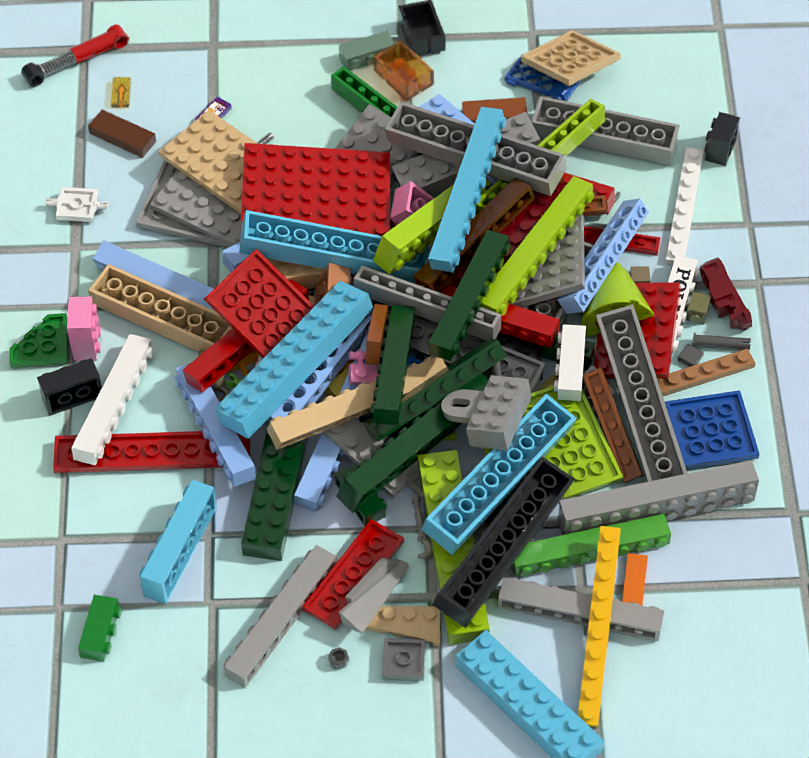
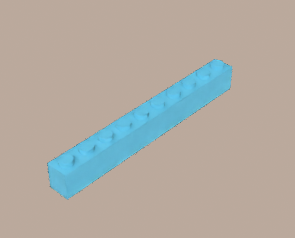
M480 108L428 258L431 269L454 272L455 266L459 264V254L465 247V236L470 232V222L475 217V207L480 202L481 189L486 185V175L490 173L491 160L496 155V145L500 143L502 128L506 126V117H504L502 109Z

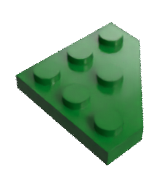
M67 313L48 314L42 319L43 322L29 330L18 344H13L10 347V367L68 364Z

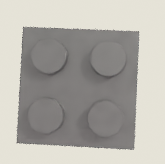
M384 638L382 679L424 680L425 640Z

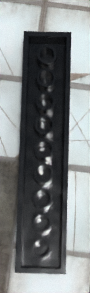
M542 456L439 591L432 605L466 629L551 515L560 500L568 492L575 478Z

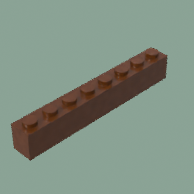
M514 178L474 219H471L470 232L465 236V247L460 251V261L458 266H455L454 272L431 269L428 261L413 276L417 285L440 292L471 262L487 230L500 233L535 199L531 186Z

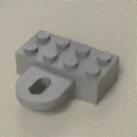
M491 375L484 391H454L443 399L441 407L446 419L452 422L468 423L466 431L470 446L508 450L532 395L528 379ZM455 404H462V405H469V406H467V407H455V406H453V405H455Z

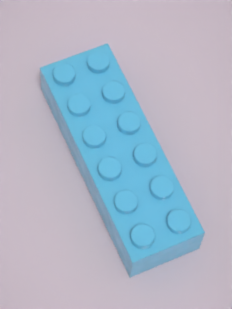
M193 479L190 485L185 487L181 502H177L172 518L167 520L164 533L160 534L157 539L155 550H151L148 556V563L140 570L139 578L141 579L144 597L166 604L217 509L214 487Z

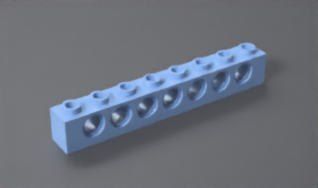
M640 198L622 202L584 259L585 289L562 295L558 298V302L566 314L585 311L648 215L649 211Z
M368 315L268 418L269 424L277 416L282 418L288 416V413L295 409L300 411L305 409L307 405L313 402L316 403L349 360V352H355L363 342L365 335L369 332L371 315Z

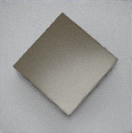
M649 266L630 267V275L635 283L651 282Z

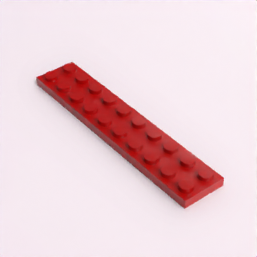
M202 431L112 434L109 444H106L103 457L99 458L96 465L73 459L72 446L78 435L55 436L54 473L220 468L216 458L217 455L212 453L209 440H205ZM237 433L250 456V438L248 439Z

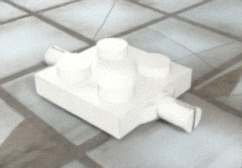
M62 187L57 199L46 198V206H57V220L93 222L97 209L108 210V202L97 201L98 189Z

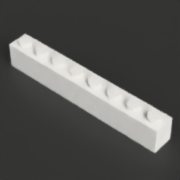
M129 334L72 446L74 460L96 465L99 458L103 457L106 444H109L112 432L117 428L119 418L126 410L128 400L132 399L135 386L139 385L142 372L146 371L149 358L153 357L154 347H152L151 339Z

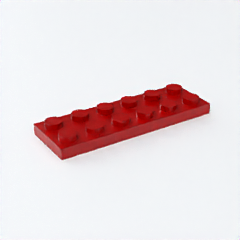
M371 519L304 603L302 610L337 630L342 623L339 612L348 605L345 598L346 595L382 557L391 559L404 543V537Z

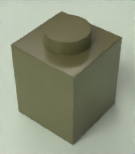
M693 292L686 320L705 324L711 296Z

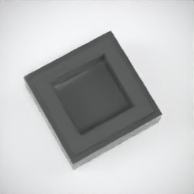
M687 344L677 360L691 367L699 363L704 356V352Z

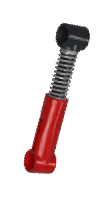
M112 25L105 33L70 48L69 52L55 57L54 60L50 59L41 65H36L35 63L26 64L22 68L21 74L31 87H38L43 83L47 74H52V71L55 73V70H61L63 66L66 68V65L69 66L72 63L77 65L114 47L117 49L123 48L128 44L129 37L120 25Z

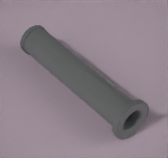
M693 333L692 346L748 348L750 350L751 338L696 335V333Z

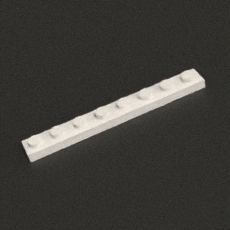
M686 147L665 264L673 265L676 255L686 257L704 151L701 149Z

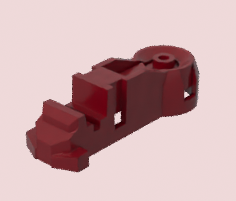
M717 257L703 263L700 266V274L706 288L709 290V295L711 296L710 303L714 310H716L718 317L721 318L729 315L730 328L744 330L751 328V313L736 291L721 259Z

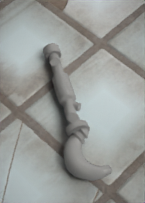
M413 496L412 503L415 509L416 530H419L417 540L425 545V551L419 554L418 558L426 559L433 553L431 542L427 539V535L421 530L424 521L420 511V497Z

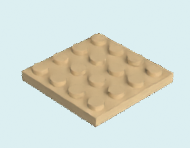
M574 30L521 55V62L568 86L620 60L619 52Z

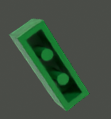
M100 595L93 596L78 646L80 658L104 662L106 654H110V640L116 634L117 625L115 623L117 619H120L122 607H119L118 598Z

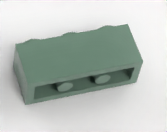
M388 31L340 44L339 57L348 70L357 69L395 57V44Z

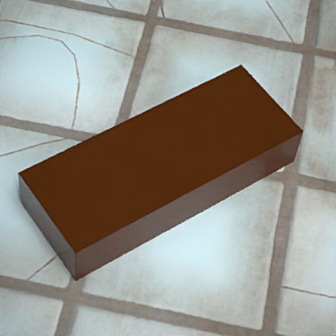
M103 109L88 125L89 134L141 158L156 143L155 133Z

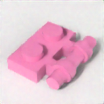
M363 350L349 352V359H355L356 363L348 366L350 385H360L364 382L369 384L373 382L376 376H380L378 375V365H364L363 360H366V352Z

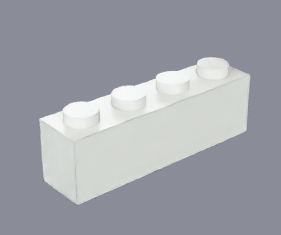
M563 325L562 332H558V343L561 344V348H557V359L560 360V364H556L555 376H559V380L554 382V392H558V400L581 401L586 326Z

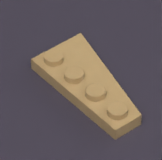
M381 606L365 630L383 634L387 632L395 634L396 637L400 638L404 636L431 642L435 646H440V610L434 606Z

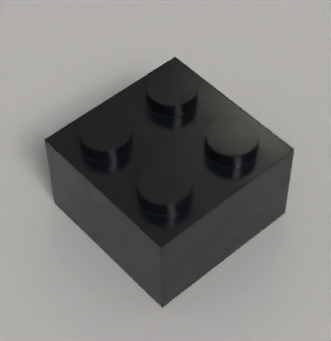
M719 112L717 118H713L712 130L707 132L705 139L707 141L704 148V153H706L705 161L722 166L727 165L737 139L740 117Z

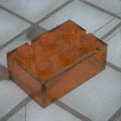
M402 40L373 56L374 71L383 80L386 78V82L406 101L418 95L419 90L423 92L434 85V70Z

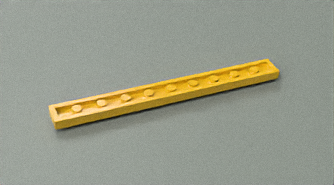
M600 526L578 716L589 727L598 728L621 532V528Z

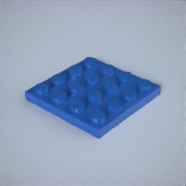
M740 390L665 401L686 469L759 458L760 453Z

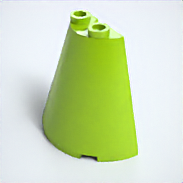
M620 263L614 265L583 312L580 326H586L585 338L600 333L596 322V315L634 305L638 321L654 316L653 311L625 268L621 267Z

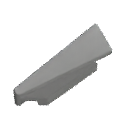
M382 557L346 595L345 598L348 605L339 612L344 627L363 633L404 575L409 564L399 559L394 560Z

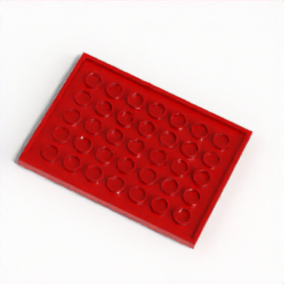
M245 143L241 224L245 211L249 210L383 236L390 231V152Z

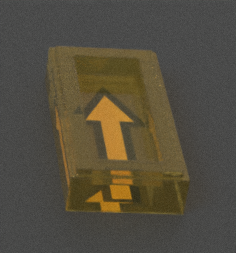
M113 77L112 108H129L131 77Z

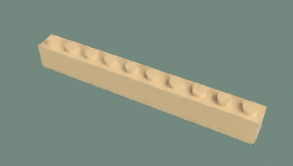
M430 356L420 364L412 363L407 366L403 395L446 368L443 359ZM376 378L369 384L364 382L358 385L354 390L346 389L336 397L328 396L321 403L316 404L313 402L303 410L295 409L289 412L288 416L273 418L266 430L276 449L279 450L371 413V405L376 403V401H373L374 389L378 390L375 387Z

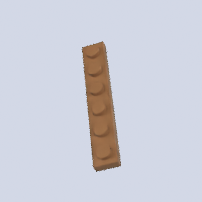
M747 348L669 373V379L657 380L664 397L754 368L756 363Z

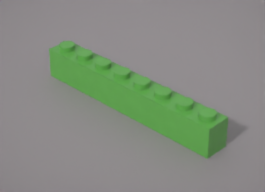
M665 514L606 526L621 528L619 556L635 551L642 552L653 547L661 548L670 544L671 531ZM600 527L530 542L512 566L515 577H526L536 572L544 573L551 569L567 568L570 565L586 564L589 561L596 560Z

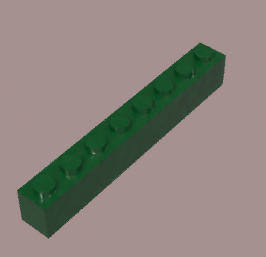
M490 230L486 231L429 341V355L451 361L453 356L458 354L461 340H465L468 327L474 323L476 311L479 312L481 309L483 297H487L490 284L495 282L497 270L503 266L504 256L510 252L509 236Z
M392 305L391 313L387 312L386 323L389 325H385L384 336H387V338L383 337L382 349L384 350H381L380 362L382 363L378 364V375L380 376H376L375 385L378 390L374 389L373 401H376V403L371 405V415H374V423L399 424L415 322V307Z
M490 338L403 395L398 425L374 423V415L364 421L363 424L371 438L379 442L444 399L448 394L456 391L507 357L499 341Z

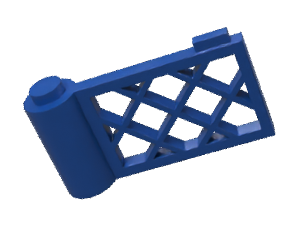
M521 56L505 76V81L509 85H518L552 99L568 101L583 80L581 79L568 86L545 73H536L533 67H521ZM532 70L534 73L525 76L523 72ZM521 73L522 76L518 78L512 77L514 74ZM548 76L549 79L540 81L539 77ZM535 78L537 81L536 83L532 84L527 82V80ZM549 84L552 86L550 90L542 88V86Z

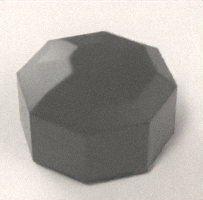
M343 648L332 649L328 655L330 665L336 669L346 667L349 662L347 650Z

